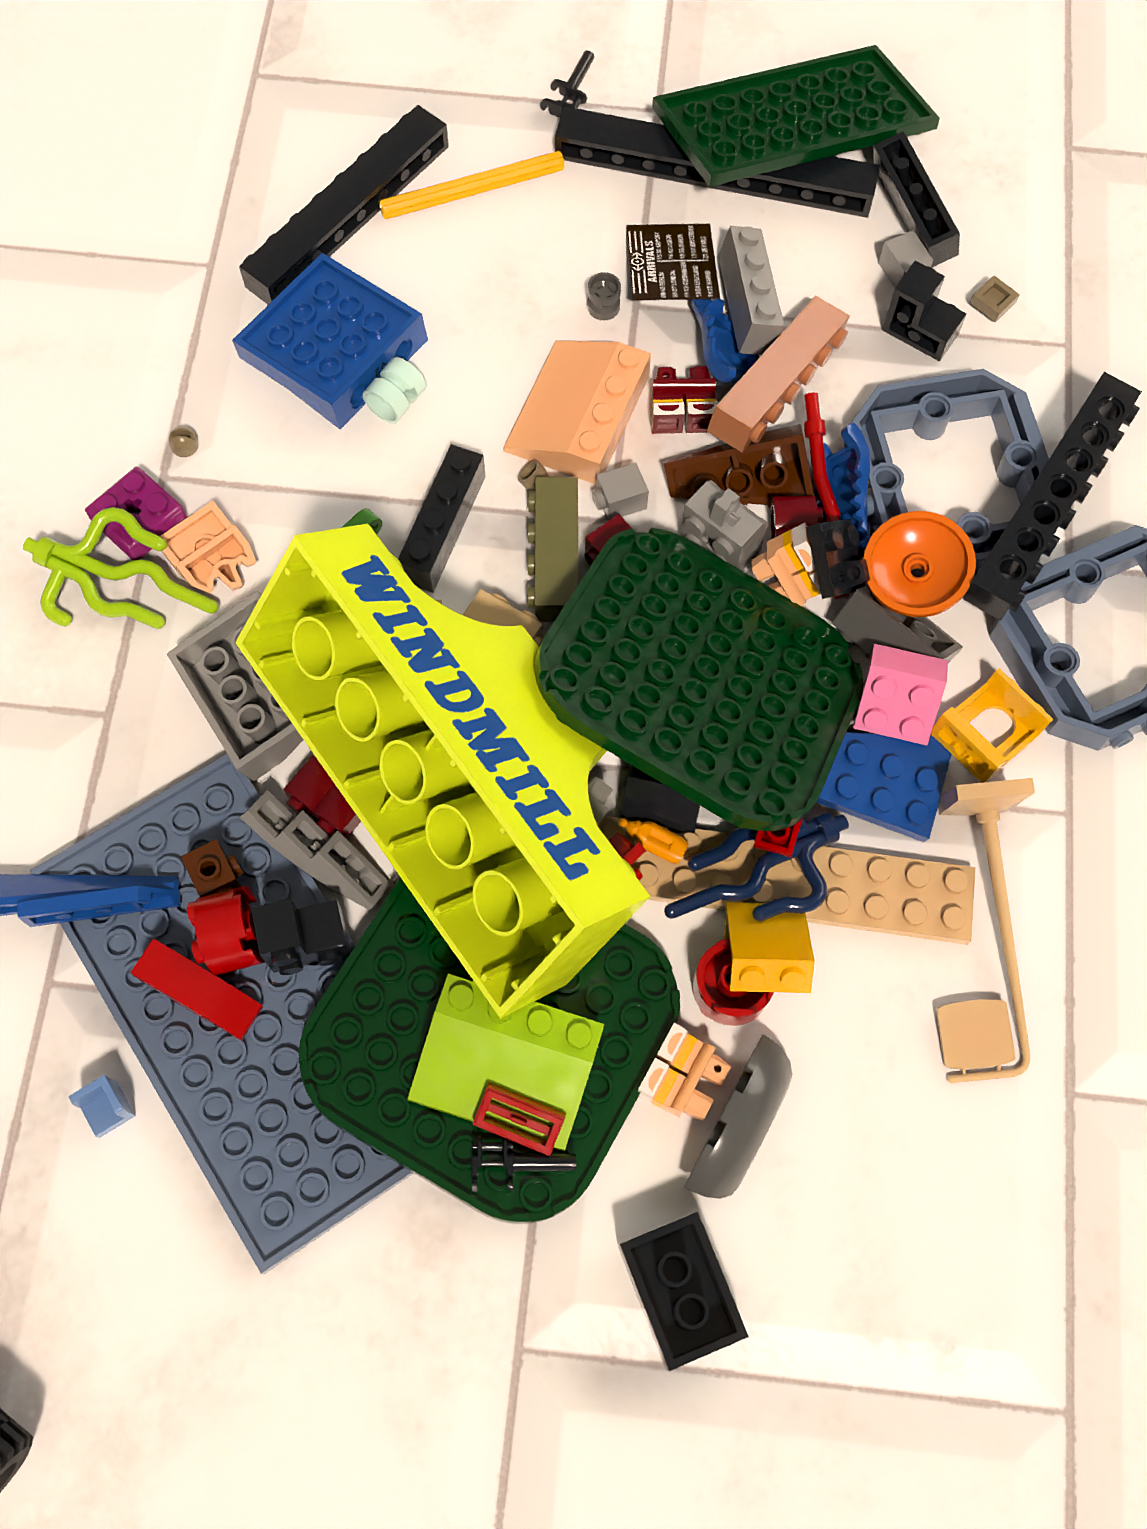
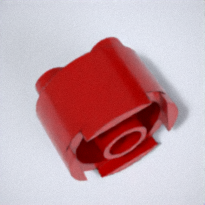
M248 886L199 897L196 901L187 904V915L190 923L195 928L197 938L192 941L193 956L198 964L205 962L210 972L214 975L265 963L259 954L251 911L252 907L250 903L257 900Z
M729 938L715 943L701 957L693 978V993L703 1015L723 1025L738 1026L757 1019L766 1008L774 992L730 991V983L727 981L731 974L732 959Z

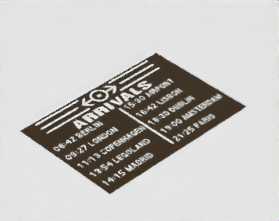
M710 223L626 225L632 301L720 299Z

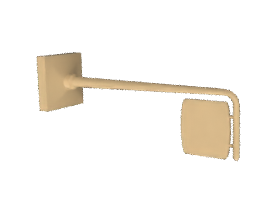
M1033 778L955 785L940 798L938 804L939 815H975L977 823L982 825L1022 1050V1062L1017 1068L1001 1070L1000 1065L1007 1064L1016 1059L1007 1002L994 999L969 1000L938 1007L936 1012L944 1066L962 1070V1074L948 1076L947 1081L949 1083L1015 1077L1023 1074L1030 1064L1031 1055L997 822L1000 820L999 812L1014 808L1035 793ZM997 1066V1071L966 1074L965 1070Z

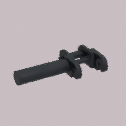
M585 50L567 82L560 79H554L551 82V89L556 91L559 87L560 95L564 97L562 101H554L548 98L542 99L540 102L542 110H546L548 106L551 115L561 117L564 106L578 109L580 104L587 102V95L583 91L578 90L595 58L591 51ZM567 100L573 101V104L567 103Z
M478 1136L477 1143H472V1150H477V1157H472V1192H477L478 1170L482 1167L502 1166L503 1169L507 1170V1191H513V1172L576 1171V1154H551L550 1156L546 1154H520L513 1157L507 1156V1149H512V1143H507V1138L503 1137L502 1142H482L481 1136ZM482 1151H502V1160H482Z

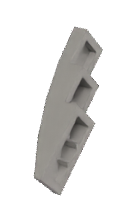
M268 790L240 817L271 847L301 870L333 891L368 910L375 906L391 886V883L338 830L329 837L303 810L294 816Z

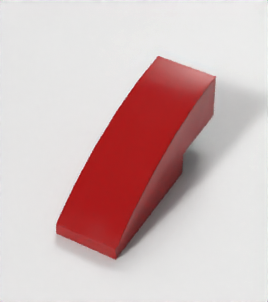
M152 939L130 972L139 981L241 1041L264 1007L221 978L155 939Z

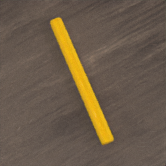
M555 151L381 199L379 201L380 211L384 219H390L559 172L564 169V158L560 151Z

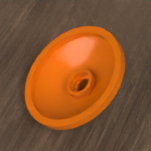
M928 511L906 512L887 520L873 533L864 553V559L867 561L870 581L866 583L873 596L891 611L910 617L937 615L956 605L969 590L976 568L974 548L964 530L951 519ZM918 568L924 572V575L915 577L911 574V571Z

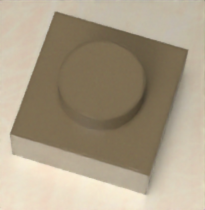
M994 275L973 294L970 303L994 322H997L1017 303L1020 294Z

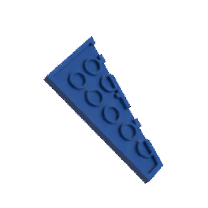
M846 732L816 803L925 842L930 839L952 754L935 737H930L928 745H922L879 734Z

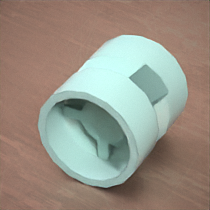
M399 357L392 358L381 371V378H375L362 394L363 400L370 410L379 418L391 424H396L410 408L409 403H414L427 387L426 381L419 370L408 361Z

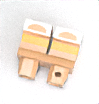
M806 523L767 541V552L752 560V571L758 581L761 582L776 575L779 581L768 585V587L800 606H803L806 600L821 595Z
M674 1023L657 1053V1057L660 1059H654L638 1089V1092H640L639 1097L679 1118L683 1112L690 1117L703 1121L714 1099L695 1089L700 1077L721 1087L731 1066L722 1058L713 1054L716 1047L701 1042L688 1034V1030Z

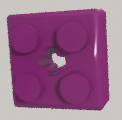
M138 466L131 469L85 508V512L90 520L98 512L106 508L116 507L124 509L135 517L143 529L158 536H161L187 518L182 506ZM118 522L108 523L102 532L132 560H139L152 550V548L140 544L131 538L124 527Z

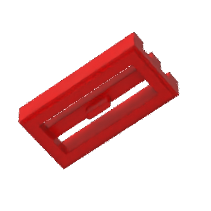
M489 1083L472 1125L550 1156L566 1114ZM491 1099H496L515 1108L533 1114L537 1117L550 1121L554 1124L553 1126H551L547 1123H544L525 1114L507 1108L503 1105L491 1101ZM489 1111L514 1123L548 1135V1139L545 1141L489 1118L485 1114Z

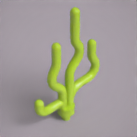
M112 507L98 512L91 520L85 536L76 545H64L46 536L42 537L39 541L28 537L23 544V550L33 554L32 561L51 570L41 596L40 604L44 615L60 626L66 627L72 623L70 614L58 609L55 604L65 577L79 584L89 607L102 616L110 618L126 616L155 629H161L165 625V620L161 615L129 602H105L99 596L94 581L84 570L113 581L127 579L136 574H145L151 577L157 587L167 595L209 614H214L218 611L219 606L215 600L173 582L165 571L152 561L139 559L129 561L120 566H111L87 555L95 548L105 526L110 522L121 524L130 537L140 544L156 551L166 549L167 542L164 538L143 529L135 517L124 509Z

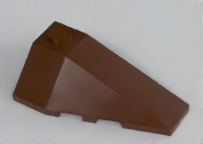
M801 424L765 431L761 440L757 444L751 442L743 453L725 443L664 462L670 495L674 498L690 499L706 481L710 480L715 482L724 491L729 488L740 496V503L743 505L758 504L767 505L770 508L773 497L814 496Z

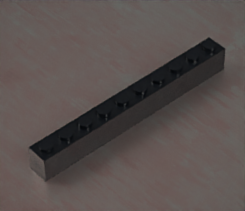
M564 106L555 134V151L561 152L564 161L868 218L880 169V165L829 156L808 163L709 187L670 132L662 124Z

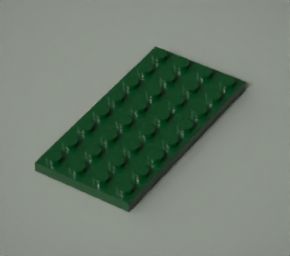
M877 45L654 96L652 102L653 111L709 187L863 149L902 131L908 137L936 130L940 121V117Z

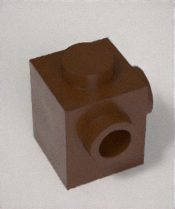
M217 839L180 856L199 897L242 887L237 877L244 873L235 855L227 856Z

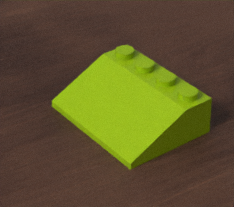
M448 974L434 1012L407 1100L473 1122L488 1084L492 1083L565 1113L564 1123L553 1147L554 1149L565 1151L605 1024L535 1001L500 1019L475 982ZM491 1099V1101L495 1103H498L507 1108L525 1114L529 1117L547 1123L551 1126H553L554 1124L550 1121L537 1117L533 1114L515 1108L496 1099ZM489 1111L485 1114L489 1118L545 1141L548 1139V1135L514 1123Z

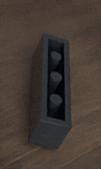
M904 131L873 145L874 164L880 165L878 176L908 232L914 230L933 258L931 268L958 256L960 232Z
M452 444L450 445L403 546L398 560L413 584L420 589L434 593L485 480L484 455Z

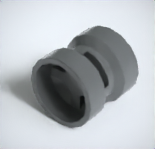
M608 272L597 273L588 282L587 309L589 314L595 319H613L620 310L621 283L614 274Z

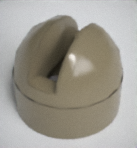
M176 427L170 432L169 445L176 456L189 457L197 451L198 440L195 433L188 427Z
M534 460L520 471L518 481L529 491H535L536 477H548V473L537 460Z

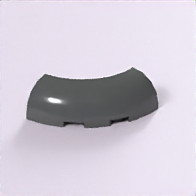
M762 1034L719 1118L720 1121H717L684 1185L686 1189L704 1197L721 1199L732 1196L739 1188L784 1100L793 1075L790 1059L783 1048L769 1037Z

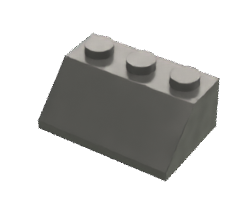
M867 585L855 591L832 622L847 642L857 644L867 652L866 656L869 660L874 644L948 660V663L963 648L962 645L927 617L905 616L886 608L873 596Z

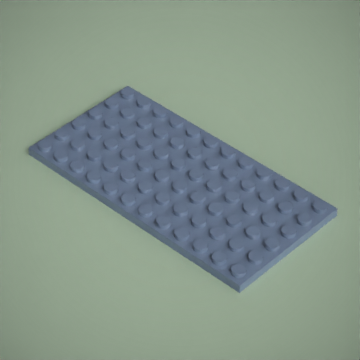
M225 754L30 870V873L34 875L177 876L179 878L180 907L60 923L258 1270L264 1275L414 1173L329 1122L313 1105L303 1085L299 1066V1046L302 1032L314 1008L349 955L342 956L343 960L333 965L320 966L318 962L305 965L301 972L291 975H280L279 972L274 973L266 962L216 975L264 1006L242 1041L175 1003L172 999L139 981L130 973L152 939L159 941L198 964L192 953V941L197 938L195 928L190 923L187 915V904L196 901L199 895L180 856L215 839L218 840L227 856L235 855L244 873L237 878L241 886H248L257 900L250 903L252 908L286 899H292L297 909L327 902L309 874L271 847L240 819L260 795L249 778L239 772L228 754ZM347 933L350 951L352 952L355 944ZM205 962L198 964L210 972Z

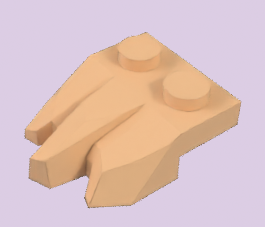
M211 501L160 536L167 542L166 549L161 552L177 573L191 586L211 593L214 589L213 581L217 578L232 591L241 589L243 584L236 567L241 564L250 567L257 563L248 541L235 524L232 525L214 501Z

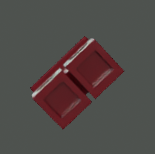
M694 366L689 369V379H676V369L672 367L658 368L657 377L653 379L652 434L683 433L684 417L686 433H709L707 429L718 402H716L715 393L716 380L715 378H710L706 366Z

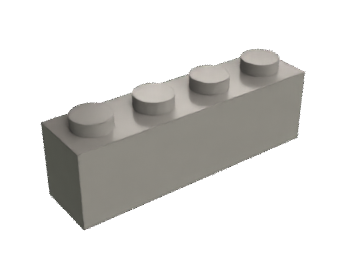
M730 225L718 259L738 351L742 354L762 355L780 336L785 327L762 229Z

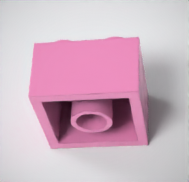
M874 644L863 683L861 698L857 705L854 729L928 745L947 683L948 660Z

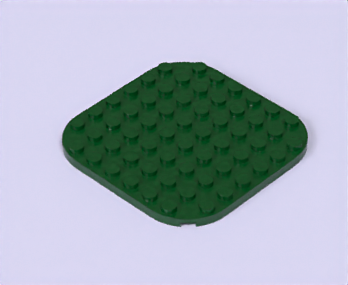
M633 528L624 530L607 541L546 633L537 651L534 664L535 678L539 691L548 707L562 724L567 725L578 734L718 817L734 824L736 827L757 831H776L793 826L803 819L815 805L849 727L863 689V674L860 663L853 662L851 655L847 651L850 645L829 623L797 603L791 602L787 597L689 539L657 528H650L648 533H635Z
M400 877L306 1022L299 1046L301 1078L313 1105L329 1122L475 1211L491 1219L506 1223L528 1224L552 1218L571 1207L583 1195L594 1179L640 1095L638 1089L654 1059H660L657 1057V1053L674 1023L677 1024L680 1011V991L677 988L672 972L673 968L661 949L648 937L624 924L567 985L536 1000L535 1002L605 1024L566 1149L561 1151L553 1148L551 1154H576V1171L513 1172V1191H507V1170L503 1169L502 1166L482 1167L478 1170L477 1192H472V1157H477V1150H472V1143H477L478 1136H481L482 1142H502L503 1137L472 1125V1121L408 1101L407 1099L447 975L451 974L473 981V979ZM507 1139V1143H512V1149H507V1156L543 1154ZM482 1151V1160H502V1151Z

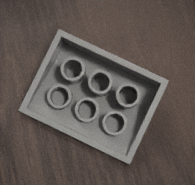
M259 591L167 653L168 658L234 766L253 782L282 763L303 741L301 735L235 643L262 595Z

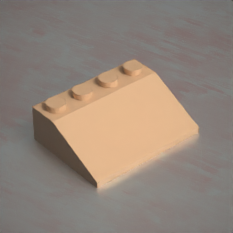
M555 341L503 448L504 452L529 461L537 460L545 467L578 477L581 480L596 485L597 474L606 471L647 383L650 372L651 353L620 342Z

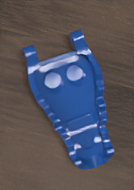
M691 299L692 308L701 327L703 356L708 369L713 374L715 380L726 384H736L759 359V355L739 353L732 319L729 320V315L723 314L724 300Z
M850 423L841 430V436L847 446L832 454L828 445L824 443L827 477L840 511L841 520L852 519L853 526L858 531V551L861 559L864 557L866 546L871 538L867 522V489L871 465L870 451L862 431L855 423ZM815 485L813 493L819 498V501H817V506L823 508L821 499L819 497ZM824 513L823 520L827 522L826 514Z

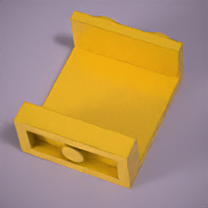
M726 902L723 934L724 939L729 938L731 950L730 991L811 993L815 959L806 913H782L759 922L753 918L752 912L755 907L764 903Z

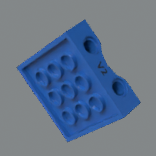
M321 253L232 342L239 358L291 391L341 430L365 405L362 396L363 392L375 378H381L380 373L389 361L394 357L408 361L428 341L422 313L324 253Z

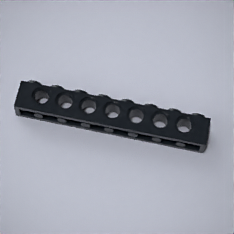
M1103 372L973 579L963 600L999 620H1002L1008 609L1016 612L1027 594L1021 590L1025 581L1033 584L1044 566L1038 562L1041 555L1044 554L1049 557L1060 540L1058 536L1054 535L1059 527L1066 530L1077 512L1071 506L1075 501L1082 504L1093 486L1087 480L1091 475L1098 478L1109 460L1103 454L1107 449L1114 452L1125 433L1120 431L1119 428L1122 424L1129 427L1140 410V407L1136 406L1135 402L1142 393L1141 390ZM1019 546L1026 548L1029 552L1022 550ZM1001 573L1008 574L1012 579L1004 577Z

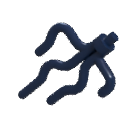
M824 813L809 821H805L803 818L791 858L769 851L758 858L752 868L749 880L744 884H719L666 905L664 908L665 916L675 919L716 901H741L749 899L760 891L765 883L769 869L795 857H798L800 869L812 888L810 895L802 898L785 896L773 899L755 907L752 912L753 918L760 922L782 913L803 914L814 911L823 904L827 897V884L815 865L813 854L820 847L839 840V832L849 828L847 818L844 815L833 818L829 813ZM737 828L730 832L719 846L690 857L687 862L688 868L692 871H699L729 858L745 841H755L758 831Z

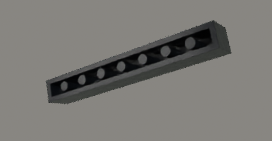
M420 105L415 106L409 113L404 114L399 122L387 133H383L374 145L366 152L361 153L353 164L344 172L339 173L332 183L322 192L317 193L311 202L301 211L292 215L280 230L270 235L259 249L244 259L239 269L245 288L269 305L321 253L329 257L332 256L380 211L379 201L381 199L398 195L449 147L447 124Z

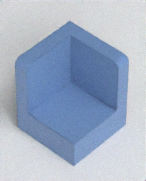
M106 1075L99 1077L69 1096L71 1103L81 1108L94 1135L98 1138L135 1117L118 1082Z

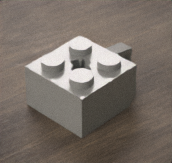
M710 480L706 481L685 503L680 536L689 539L743 571L761 552L768 522L741 504L740 496L729 488L724 491L715 482Z

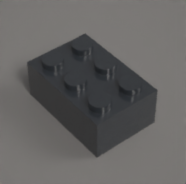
M698 1212L619 1244L618 1249L666 1371L674 1370L749 1337Z

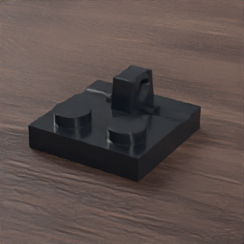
M852 519L806 526L822 599L852 593L866 586V582L870 581L866 559H860L858 551L859 534L855 526H853Z

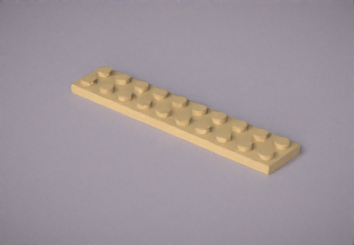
M604 816L598 824V828L608 840L618 832L633 846L636 845L635 840L630 837L626 828L619 826L621 818ZM695 829L694 833L686 831L676 833L689 843L679 864L670 863L646 851L630 866L633 870L636 868L642 873L643 878L639 882L651 896L648 900L672 903L711 886L719 884H744L749 880L752 868L758 858L769 851L753 847L754 840L745 841L729 858L699 871H692L688 868L687 864L690 857L719 846L730 834ZM825 846L820 847L814 852L813 860L827 884V897L820 907L806 913L807 922L965 945L971 942L976 867ZM795 857L769 869L762 888L751 898L741 901L720 900L702 908L725 911L726 902L766 903L785 896L802 898L810 895L812 888L800 869L798 857Z

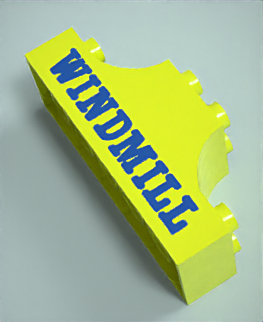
M369 524L294 535L235 643L501 1019L567 985L651 897L637 879L630 864L620 857L598 828L592 813L588 794V775L607 750L578 734L567 725L562 724L548 707L539 691L535 678L534 664L539 646L522 625H490L465 617L440 604L413 584L404 572L400 561L388 551Z

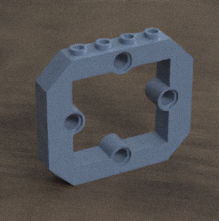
M985 369L877 386L852 420V423H855L862 431L870 451L871 465L867 489V516H869L871 522L870 537L887 520L908 512L901 490L904 483V474L898 466L893 464L884 434L888 432L913 429L920 438L935 440L944 434L949 422L991 416L1003 451V456L996 469L997 477L1005 486L1015 488L1019 503L1021 504L1049 460L1027 393ZM879 485H884L889 489L882 488ZM968 512L963 514L956 524L966 534L975 537H969L975 552L976 568L974 575H977L1009 522L991 524L989 519L983 514ZM1019 546L1022 550L1029 552L1026 548ZM916 568L911 571V574L915 577H921L924 575V572Z
M1135 525L1043 564L1044 566L1033 584L1025 581L1021 590L1027 594L1016 612L1008 609L1002 620L995 618L989 636L1019 687L1053 718L1052 722L1045 729L1047 734L1097 751L1112 745L1113 749L1120 748L1134 739L1133 735L1141 731L1147 735V684L1139 693L1094 712L1073 678V675L1080 666L1078 652L1066 643L1052 644L1034 615L1033 610L1063 597L1071 603H1086L1092 598L1103 580L1137 565L1140 566L1147 577V529ZM1077 577L1084 579L1086 583L1081 582ZM1051 663L1059 665L1062 671L1055 669Z

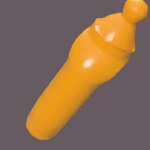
M625 818L619 820V826L626 828L636 844L639 842L646 851L670 863H680L689 845L683 837L654 822H641L639 820L628 822Z

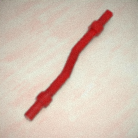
M807 393L804 395L807 421L804 422L805 438H809L813 479L826 514L827 522L841 520L840 511L826 471L823 436L826 435L825 421L820 416L818 393ZM849 593L835 596V599L848 598Z

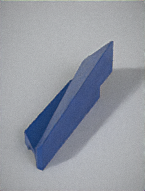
M0 874V916L17 914V917L29 927L181 906L180 884L177 876Z

